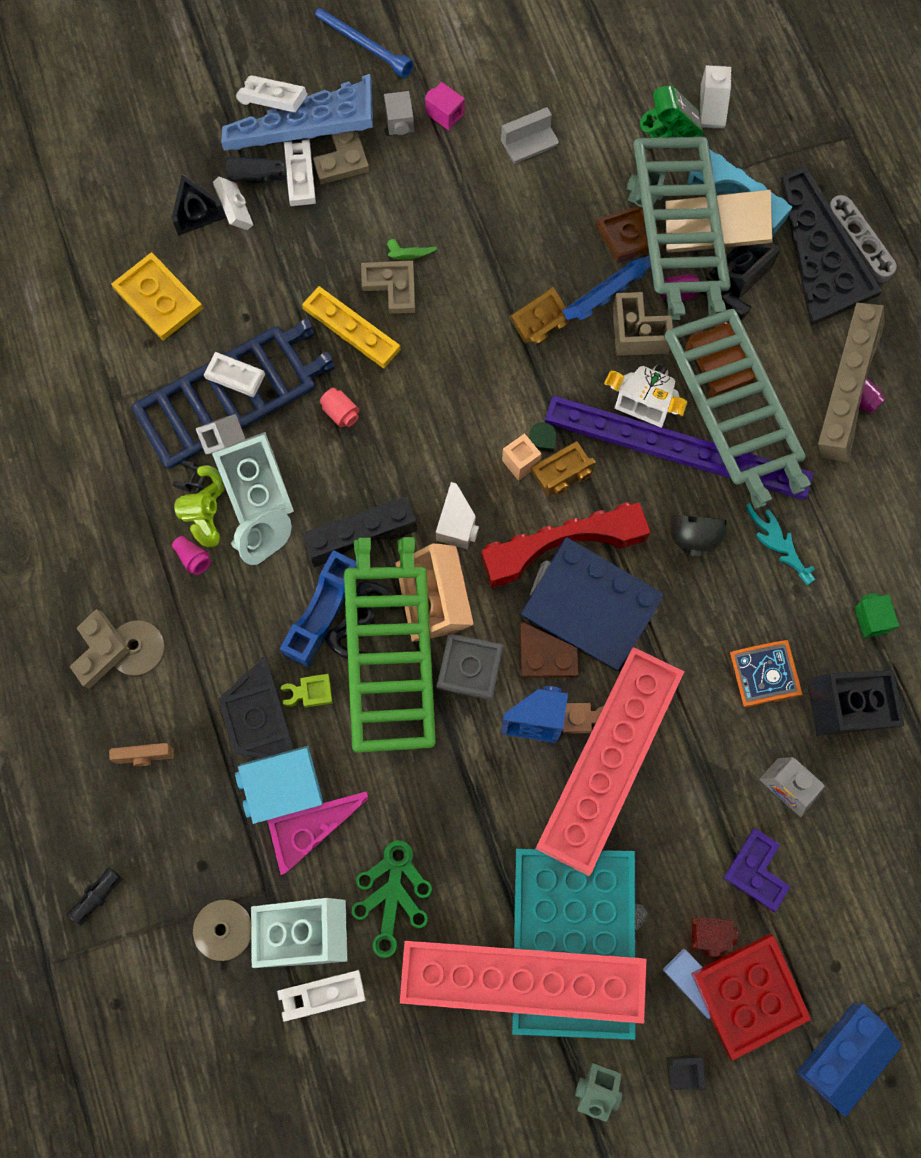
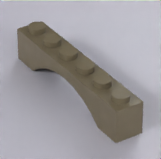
M856 303L818 443L820 457L823 459L848 462L854 441L865 381L885 323L884 305Z

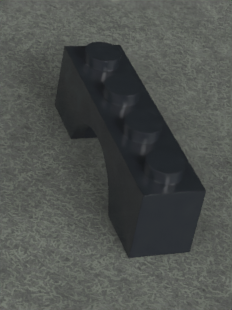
M406 496L303 532L302 536L314 567L326 564L333 550L343 555L353 548L354 541L358 540V538H370L371 541L377 539L394 540L416 532L417 525Z

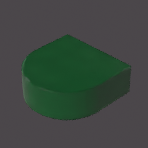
M539 422L533 425L529 433L530 441L538 450L554 452L556 442L554 427L546 422Z

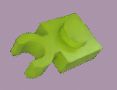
M329 674L300 678L301 686L299 687L293 684L281 686L283 692H293V697L290 700H283V704L286 707L295 706L300 700H303L305 708L333 704Z

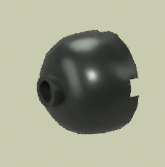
M672 514V538L679 547L687 549V555L704 556V551L716 549L724 540L727 520Z

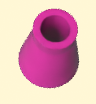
M185 536L178 537L172 543V548L178 554L187 572L200 575L209 568L211 564L209 553L187 540Z

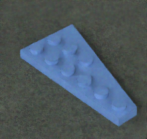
M370 74L362 76L363 81L351 85L349 81L340 84L341 88L331 93L323 90L306 96L296 113L286 110L277 112V109L273 108L267 110L268 114L258 119L248 117L223 126L221 138L223 149L239 150L250 146H264L276 142L315 138L328 134L336 135L347 131H362L367 128H373L372 80Z

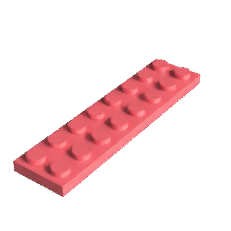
M632 648L536 846V850L588 876L591 875L684 671L641 650Z
M405 941L400 1003L644 1023L647 959Z

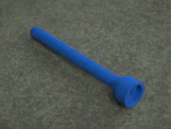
M318 8L315 11L317 18L391 64L394 73L404 79L411 73L414 61L409 57L394 55L322 8Z

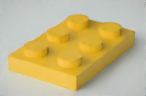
M152 252L111 284L113 289L162 341L203 310L202 304Z

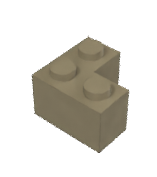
M643 292L616 293L612 307L616 356L669 354L670 347L665 338V332L673 329L672 316L645 317Z

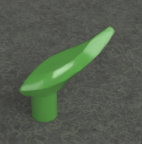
M391 239L387 243L390 250L388 256L402 261L417 259L437 250L436 246L400 248L395 239Z

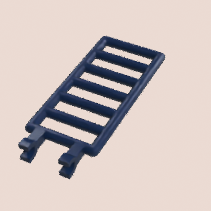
M307 318L285 333L279 326H275L223 354L239 361L238 358L252 351L279 397L266 404L258 391L254 397L248 395L255 410L241 417L224 386L208 380L228 416L236 414L241 429L309 393L315 388L312 378L335 369L332 363L333 360L328 352L323 353L315 361L304 366L293 349V344L314 336L313 328ZM273 339H276L302 382L301 385L290 391L287 390L261 347ZM210 362L132 404V411L162 464L167 469L173 468L182 463V461L204 451L200 440L195 443L192 440L168 396L182 389L202 425L213 422L192 386V383L205 377L204 373ZM157 402L161 405L185 449L170 456L145 412L146 408Z

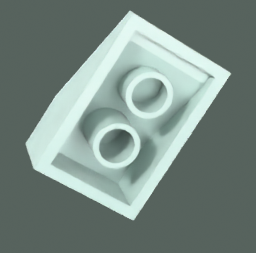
M265 432L212 453L240 524L246 520H255L271 510H281L286 514L294 512Z
M321 898L252 906V968L347 962L345 900Z

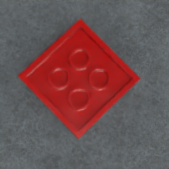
M768 934L691 973L725 1052L732 1061L811 1020L777 941L772 934Z

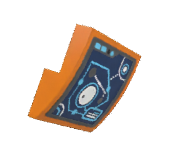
M788 640L730 652L745 708L803 695Z

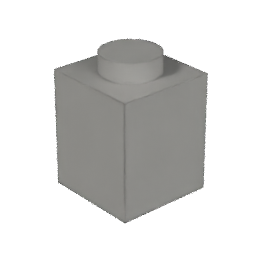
M409 91L384 94L389 135H404L414 132Z
M236 414L196 428L205 454L225 449L245 440Z

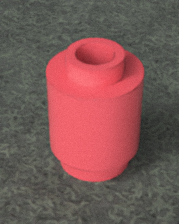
M331 388L321 397L320 404L323 411L339 427H350L358 420L359 408L341 390L337 391L336 388Z

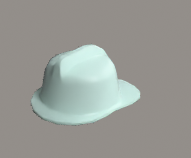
M271 510L255 520H246L237 527L231 545L239 551L240 557L245 563L257 565L286 544L291 534V520L281 510Z

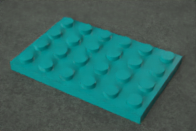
M516 849L514 949L635 958V851H601L591 875L588 876L536 849ZM513 1013L512 1035L635 1040L636 1023Z

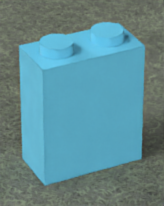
M309 746L242 763L238 766L239 772H235L238 788H244L247 799L243 801L245 815L247 818H252L253 824L320 806L323 803Z

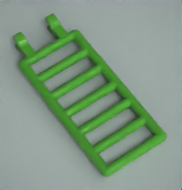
M403 537L402 540H397L400 567L370 568L371 540L370 538H358V540L354 541L356 568H347L344 571L352 749L357 753L432 748L436 743L427 571L424 567H414V537ZM416 578L417 595L356 596V579ZM417 606L418 623L358 625L357 608ZM419 634L420 651L359 654L358 636ZM420 663L421 680L360 682V665ZM422 691V708L362 711L361 694ZM423 720L424 737L363 741L362 723Z

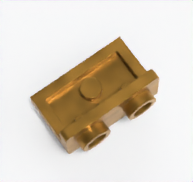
M554 287L548 289L509 316L524 343L534 341L537 344L549 336L547 333L554 327L558 330L570 322L562 311L566 307Z
M576 441L532 466L531 472L547 497L554 493L556 495L564 493L570 488V484L577 480L582 482L588 479L593 474L592 471H594L596 462L593 458L589 459Z

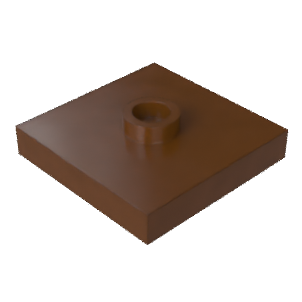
M635 206L596 219V227L617 263L649 252L643 207ZM656 226L657 234H661ZM659 244V248L664 247L665 244Z

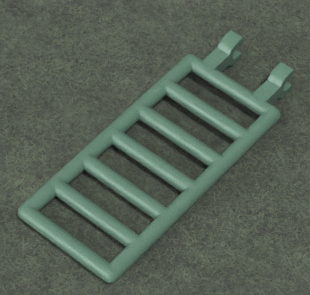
M669 137L635 139L633 145L655 292L667 295L668 316H672V322H679L680 315L685 314L680 293L707 292L708 316L726 311L721 291H728L731 284L707 138ZM698 148L700 161L647 162L645 149ZM702 171L704 184L650 185L648 172ZM706 195L708 208L654 209L652 196ZM710 219L711 232L657 234L655 220ZM713 243L715 256L661 258L659 244ZM717 267L719 281L664 283L662 269Z
M729 309L666 331L665 338L726 469L734 484L746 483L754 508H761L766 505V502L772 500L769 491L764 488L759 478L763 475L783 468L789 479L793 495L801 493L805 490L804 488L811 485L810 481L802 473L798 465L806 457L803 448L736 310ZM727 321L730 322L735 335L684 352L678 340L680 337ZM739 344L741 345L746 356L745 359L698 375L694 374L689 361ZM752 368L758 382L706 399L700 385ZM763 391L769 404L768 406L717 423L711 409ZM772 415L775 416L780 430L729 448L723 433ZM786 439L792 454L740 472L734 457Z

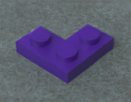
M754 828L723 876V879L772 912H776L791 886L765 870L780 844Z

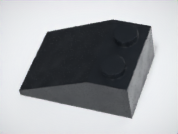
M894 670L828 673L807 679L816 736L904 726Z

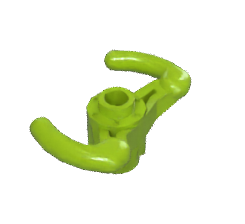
M205 465L198 467L197 473L200 476H209L213 483L197 494H186L177 498L175 501V513L179 519L185 522L194 521L196 523L191 525L190 530L194 538L201 545L216 547L219 543L220 535L214 526L213 516L217 511L216 498L225 491V485L220 472L214 467Z

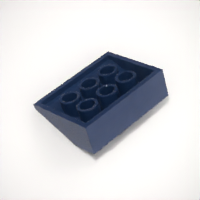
M566 537L558 546L520 615L618 671L653 616L664 594Z

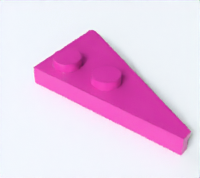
M367 792L267 820L281 875L291 870L369 799Z

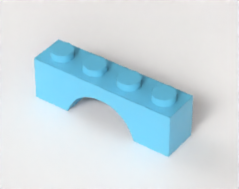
M709 149L716 194H736L767 190L763 184L757 183L747 176L743 170L734 167L723 156ZM690 171L687 185L704 184L702 171ZM771 192L773 237L786 222L792 206L785 199L777 197Z

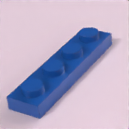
M649 255L631 261L562 310L566 319L578 317L579 320L587 318L593 314L592 309L595 306L600 307L608 303L613 293L616 295V293L623 292L629 287L627 283L630 281L635 282L646 275L644 271L651 267Z

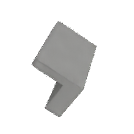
M548 107L502 125L501 141L513 163L516 164L558 146V139L551 129L552 114Z

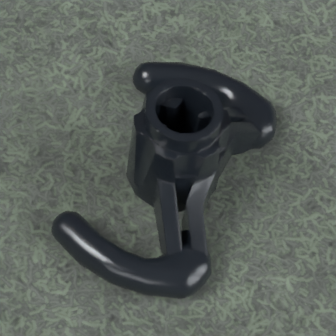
M363 581L356 588L357 596H369L371 593H376L379 596L394 595L386 587L371 581ZM371 607L357 608V618L366 617L365 620L360 619L358 625L375 624V613ZM390 607V608H391L392 610H398L400 607ZM345 616L341 624L328 631L325 640L335 653L348 659V649L340 643L341 639L347 637Z

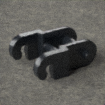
M182 461L181 465L185 468L189 467L193 470L189 482L174 481L173 486L178 489L180 487L188 492H191L192 489H195L197 492L205 489L203 484L206 476H200L198 483H193L196 474H198V466L193 462Z

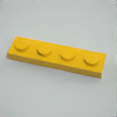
M320 286L302 304L303 310L382 368H385L401 350L398 343Z

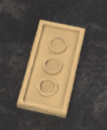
M771 190L717 196L725 247L773 243ZM706 197L666 201V209L708 208ZM710 219L666 220V233L711 232ZM713 243L666 244L667 253L714 249Z

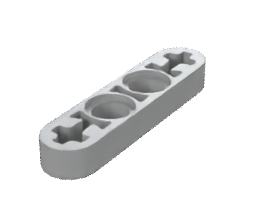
M839 195L834 197L829 206L875 281L887 282L896 271L894 259L854 203L846 196ZM836 206H837L838 208H842V207H843V208L845 209L844 212H843V210H841V209H840V210H836V209H835ZM848 225H858L861 232L857 234L850 232ZM862 245H872L875 252L872 254L866 253L862 249ZM879 266H880L881 268H885V267H886V268L888 269L887 272H886L885 270H881V271H880V270L878 269Z

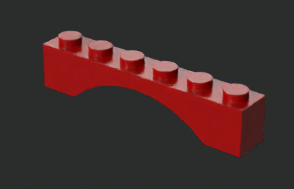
M630 502L623 503L610 512L605 513L604 510L592 513L589 516L590 518L583 520L573 518L557 528L547 526L539 529L537 534L530 536L520 534L513 537L507 543L494 542L488 544L481 551V559L491 588L517 581L523 571L537 557L550 549L558 547L566 537L574 542L594 541L609 544L620 549L647 541L651 532L640 503L633 505Z

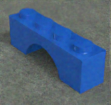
M334 550L332 551L320 573L319 582L309 606L302 617L292 625L280 647L284 657L307 668L310 667L345 601L344 571L347 568H356L355 560Z

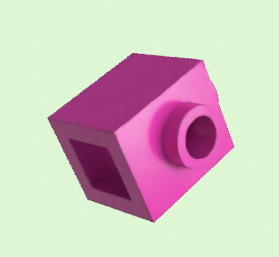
M441 82L435 89L429 90L425 97L426 114L447 130H450L465 114V98Z

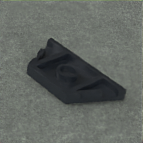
M263 657L218 699L234 754L264 758L294 750L267 657Z

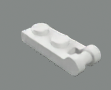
M249 76L245 81V87L240 88L236 94L238 101L245 105L251 102L295 113L307 96L306 89L303 86L257 76Z
M305 139L301 143L284 141L290 206L316 204L310 140Z
M360 970L277 991L278 998L282 1000L284 1012H281L283 1022L366 1001ZM302 994L304 1007L296 1009L294 996Z

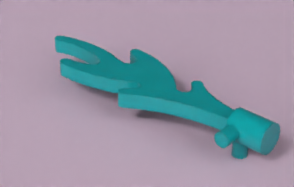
M748 503L746 509L757 526L768 534V536H765L758 532L756 538L768 548L786 553L787 556H781L779 560L792 566L807 586L813 583L816 579L811 572L815 569L813 566L804 568L795 552L791 533H788L786 540H784L779 523L772 512L766 510L765 515L769 520V523H766L755 513L751 504Z

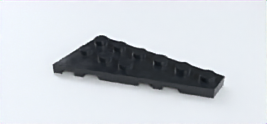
M802 167L783 175L781 185L784 199L792 206L788 219L810 325H815L856 306V303H864L878 297L882 290L807 168Z

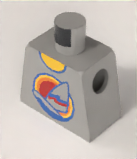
M793 757L776 759L759 778L765 786L799 817H802L820 797L825 787L820 780Z

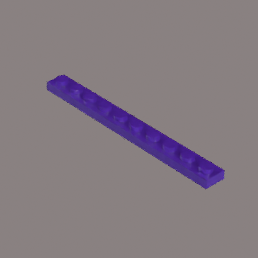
M552 397L545 418V422L552 426L731 478L715 443L560 397ZM750 453L734 457L740 472L773 461ZM783 468L759 477L764 488L801 500L807 498L810 486L804 488L803 492L793 495L789 479ZM801 469L811 484L813 472Z

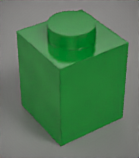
M878 593L865 595L862 597V601L854 607L864 639L891 633L899 627L889 594L879 596Z

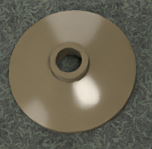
M137 620L127 622L116 629L128 648L134 641H137L139 644L137 649L130 650L114 666L116 669L127 675L139 676L152 671L160 663L164 655L165 644L162 634L154 625Z
M218 900L206 905L197 915L193 926V938L197 948L206 957L217 961H226L239 956L247 948L251 940V918L246 909L230 900ZM220 924L226 927V932L222 936L216 933V928Z

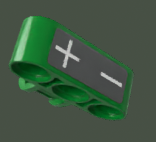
M663 86L654 91L653 100L655 108L647 111L640 120L642 131L650 134L651 138H669L675 135L677 137L703 136L698 110L678 90L672 86Z

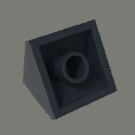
M764 243L737 246L726 256L731 284L730 290L733 291V295L740 299L772 269L780 252L779 245ZM714 267L709 272V275L713 280L719 281L717 267Z

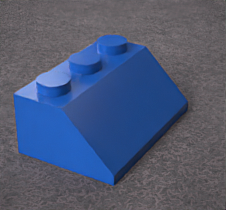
M545 686L544 690H536L504 713L501 734L557 743L564 726L568 694L561 693L562 689L552 686Z
M852 1003L799 1068L797 1073L837 1111L846 1117L902 1045L890 1028L862 1003Z

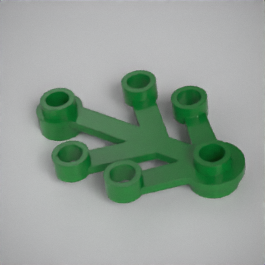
M401 840L389 843L384 850V859L369 871L362 872L357 876V886L362 890H369L373 887L375 879L390 870L389 881L363 902L355 903L351 909L352 916L355 919L364 920L369 916L373 908L386 899L381 934L377 935L373 941L374 952L382 958L392 956L397 949V941L393 937L398 901L410 916V922L413 927L420 929L425 927L428 922L427 914L418 909L400 884L402 871L415 886L414 891L419 898L429 897L432 893V886L428 881L423 880L412 865L413 851L409 844ZM397 850H401L404 853V858L401 861L393 859V853ZM367 875L370 877L371 882L368 886L363 887L360 885V878ZM420 884L428 885L429 891L427 894L421 895L418 893L417 889ZM359 905H363L366 908V913L362 917H358L355 914V909ZM418 913L423 914L425 917L424 923L421 925H416L413 921L414 916ZM384 939L389 940L391 943V948L386 952L380 949V942Z

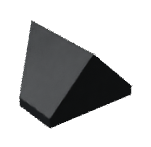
M182 174L171 218L178 236L225 219L226 216L221 201Z

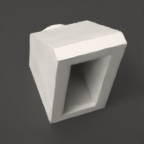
M708 65L705 67L700 94V121L702 127L725 129L731 90V67Z
M451 482L437 526L436 541L468 549L470 541L475 542L479 526L475 525V514L458 485Z

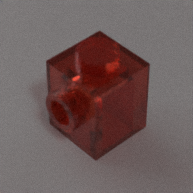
M692 918L691 949L706 950V956L724 957V951H733V945L736 946L738 941L737 927H733V920Z

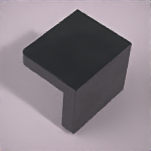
M698 1055L666 1057L670 1090L695 1088L706 1090L703 1057Z

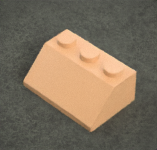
M431 544L415 552L414 567H424L427 571L430 638L445 636L448 633L454 634L474 625L457 547L453 545ZM400 561L396 562V567H400ZM399 578L402 595H417L416 578ZM405 606L408 623H418L417 606ZM419 634L411 635V640L419 641Z

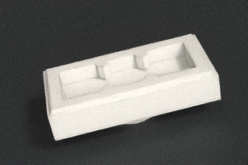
M218 177L213 183L229 224L248 230L253 226V222L246 208L245 199L241 195L237 184Z
M215 352L204 376L208 380L254 397L265 373L261 369Z

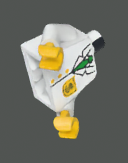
M656 365L653 370L641 366L635 373L630 372L626 375L612 370L609 372L604 384L610 385L617 392L619 391L615 409L661 428L667 412L680 414L681 416L684 415L687 400L680 398L678 391L674 389L675 380L667 376L668 370L664 366Z

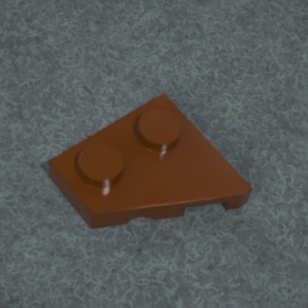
M520 623L521 678L578 677L577 647L526 623Z

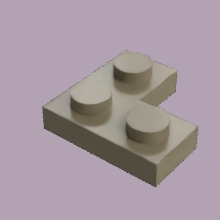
M357 130L342 132L336 135L331 134L336 152L313 158L320 184L369 172V166Z
M413 261L361 263L362 291L388 290L389 314L415 313Z
M98 609L77 627V630L90 648L70 666L82 686L88 689L97 683L130 651L105 614Z

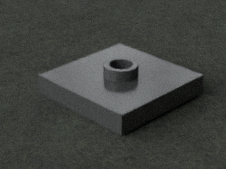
M448 633L437 689L492 700L504 644Z

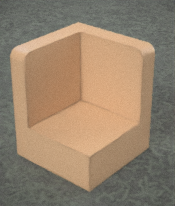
M525 433L503 448L502 461L518 481L529 474L531 467L538 464L541 460L540 451Z

